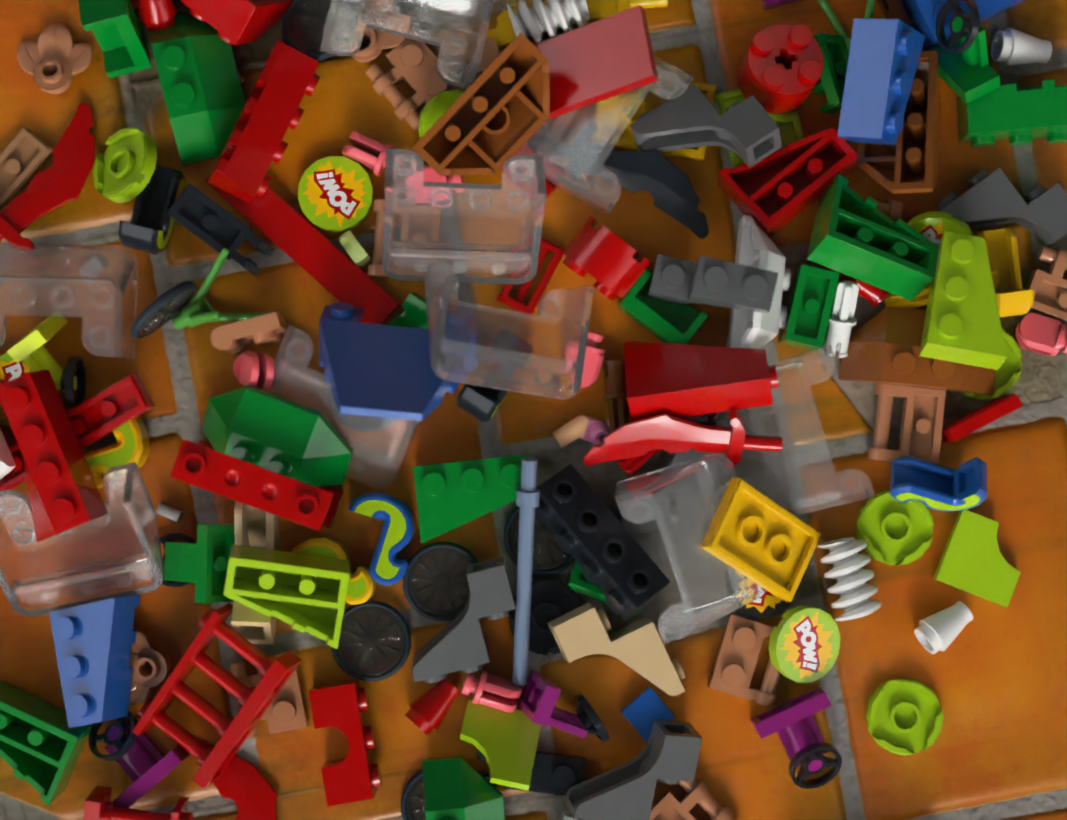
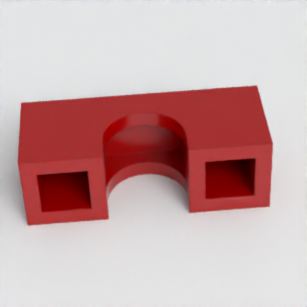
M359 679L313 686L308 692L314 728H337L345 734L349 743V750L346 756L326 761L321 767L327 807L374 799L377 793L376 787L382 786V778L379 764H372L370 749L375 748L376 743L373 726H366L364 711L369 710V698L366 687L360 688Z

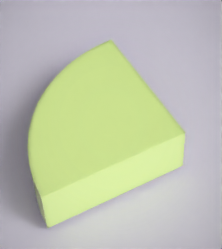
M350 230L339 237V242L358 267L362 268L372 261Z

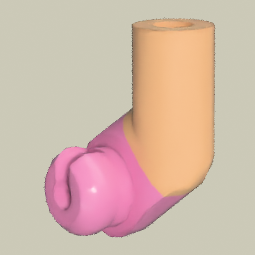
M579 415L552 432L561 448H564L578 438L594 443V445L604 442V437L610 433V429L602 420Z

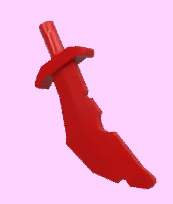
M87 103L79 104L74 118L53 149V165L45 171L37 172L28 185V191L20 193L0 211V242L5 238L15 248L33 250L35 244L30 239L22 237L20 233L38 218L68 201L78 199L95 161L96 137L91 134L94 119L92 108Z
M737 410L729 412L730 428L707 426L664 413L625 423L606 435L603 443L594 445L584 454L583 463L586 466H592L601 462L641 457L653 449H663L669 453L687 452L690 449H694L696 452L724 453L721 458V468L727 472L740 462L742 450L781 452L782 436L746 434L745 423Z
M235 755L220 778L213 782L223 798H230L236 803L238 811L235 820H277L276 802L279 795L252 763Z

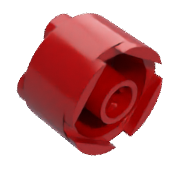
M791 24L770 25L755 34L741 61L737 73L740 91L745 99L753 95L767 113L785 114L792 112L807 99L821 77L824 67L823 53L807 26L802 24L795 26Z
M590 216L562 252L567 256L562 263L583 278L589 273L597 280L593 287L608 299L614 301L617 296L624 299L651 262L645 257L640 263L635 259L639 256V253L603 224L596 230L594 227L598 221Z

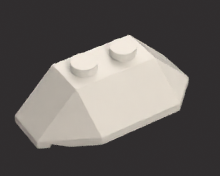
M743 215L739 220L735 263L777 272L778 277L769 313L730 308L726 347L761 349L778 335L779 329L785 328L787 306H781L782 291H788L791 269L785 268L786 257L753 217L749 215Z

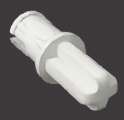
M844 280L837 283L829 318L826 344L823 350L824 354L835 357L836 351L839 352V358H845L848 355L847 350L851 329L857 323L854 313L859 285L855 282Z

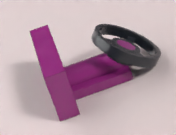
M531 669L528 683L525 685L517 705L532 722L545 727L550 725L583 738L586 737L587 733L595 734L602 743L610 739L601 720L582 693L574 696L576 714L555 707L561 689L545 674Z
M819 687L750 719L755 732L761 739L777 732L790 759L788 769L790 777L797 786L806 789L817 788L828 783L838 774L842 765V758L838 750L833 745L824 743L812 717L813 714L831 706L825 691ZM830 751L835 754V759L823 756V754ZM801 765L799 773L795 777L796 767ZM824 767H832L826 774L817 779L805 780L810 774H817L822 771Z
M129 710L128 716L121 717L116 723L110 724L103 734L97 735L103 722L94 723L88 738L90 750L95 756L105 761L115 760L134 782L112 801L116 803L117 807L129 808L189 756L179 744L164 756L145 732L139 736L134 734L132 731L137 725L138 720ZM128 717H129L130 722H131V725H130L129 727H128ZM96 743H107L108 745L105 749L109 754H101L97 749Z

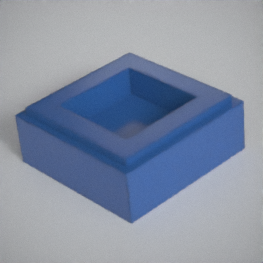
M650 686L620 710L645 741L650 737L654 720L670 721L675 717Z

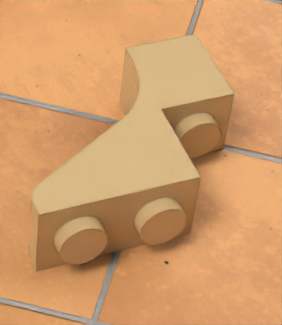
M235 501V545L281 551L282 543L278 516ZM234 601L231 616L232 628L252 644L274 645L277 618L271 615L268 617Z
M589 603L547 623L563 658L569 663L587 655L606 654L616 657L670 696H676L685 692L680 681L685 678V674L678 660L675 657L670 659L664 647L669 644V640L660 623L654 625L653 621L644 617L607 635V631L612 628L602 608L596 611L595 607Z

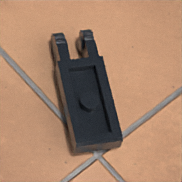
M188 183L166 213L219 253L223 248H227L229 250L227 259L230 260L232 258L255 276L260 271V268L250 258H245L237 252L244 240H248L263 255L270 257L275 251L251 233L252 229L191 183Z
M477 750V759L487 762L485 756ZM536 751L528 791L566 796L570 787L582 782L584 756ZM479 772L490 782V772ZM491 783L493 786H503V785H498V784ZM504 786V789L526 791V790H521V789H517V788H512V787Z

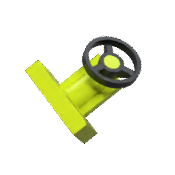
M58 310L30 330L7 350V353L16 364L24 360L33 372L49 370L57 391L61 390L67 407L71 409L84 401L86 371L81 356H70L63 370L43 345L68 323Z

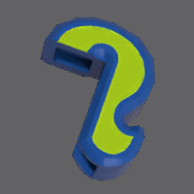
M901 456L894 459L890 464L889 494L899 502L907 503L910 500H918L926 507L937 511L952 512L974 508L987 499V464L978 457H975L960 464L958 469H952L913 456Z
M373 492L361 495L352 501L347 510L384 521L369 567V573L375 582L380 585L395 584L404 577L409 566V559L399 558L398 552L409 544L416 531L415 515L406 502L391 494Z

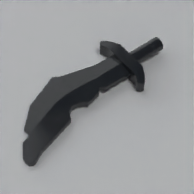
M596 124L590 125L577 137L574 147L539 136L535 147L538 152L570 161L567 175L573 192L582 189L580 181L582 173L609 181L616 179L618 185L632 193L641 190L649 192L654 199V206L691 229L698 238L704 239L708 236L709 227L706 216L698 210L697 205L700 199L689 178L658 150L650 152L618 151L591 145L593 135L599 131Z

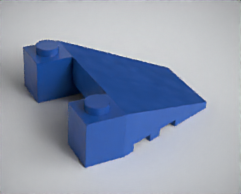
M345 302L325 305L319 325L318 362L320 367L325 369L324 377L326 381L331 383V393L340 414L422 421L443 402V395L446 392L452 394L458 389L459 380L467 381L472 376L478 319H471L462 313H450L446 316H439L437 328L433 330L363 323L364 308H354L352 304Z

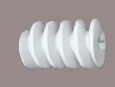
M518 0L516 13L509 4H506L515 38L521 32L528 40L532 36L536 43L543 42L545 32L548 33L550 38L558 36L559 28H562L567 33L573 30V24H577L580 28L587 25L588 20H590L586 0H547V4H544L542 0H533L532 8H529L524 0Z
M848 537L817 545V548L829 549L830 551L829 554L820 559L821 563L833 564V569L826 572L824 578L836 579L837 581L827 591L828 593L840 594V599L833 602L831 608L844 610V614L835 618V621L864 617L882 606L881 601L869 599V597L877 593L878 587L872 584H865L875 575L874 571L861 568L871 561L869 555L858 554L859 551L866 548L867 541Z

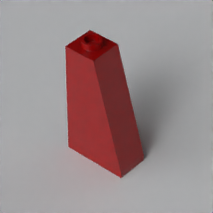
M640 341L624 342L626 394L632 421L664 413L681 418L773 405L771 389L779 388L776 364H767L766 350Z

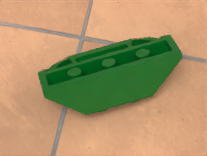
M178 11L175 15V23L172 26L157 31L148 29L181 162L182 165L220 157L246 103L231 44L222 40L217 34L218 31L210 24L195 18L185 11Z
M251 385L235 388L222 394L211 395L208 400L202 431L214 450L315 487L344 483L352 458L353 448L343 441L338 431L321 412Z
M462 756L422 759L426 820H505L503 794L471 767Z

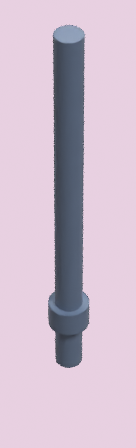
M531 457L522 458L521 487L516 489V506L520 507L512 683L520 686L528 683L535 508L539 507L540 489L536 488L537 459Z

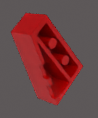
M831 127L787 144L786 148L775 151L750 168L744 163L731 169L728 167L718 171V186L744 215L752 216L770 238L819 199L839 174L846 177L855 169L858 154L843 138L838 137V132Z

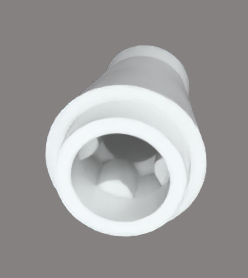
M1010 27L1005 31H997L991 44V58L993 61H999L1001 66L1030 63L1046 64L1052 54L1051 41L1036 38Z
M958 601L954 605L920 620L919 626L914 630V633L921 645L931 654H935L939 650L944 652L963 628L973 620V614L963 602Z

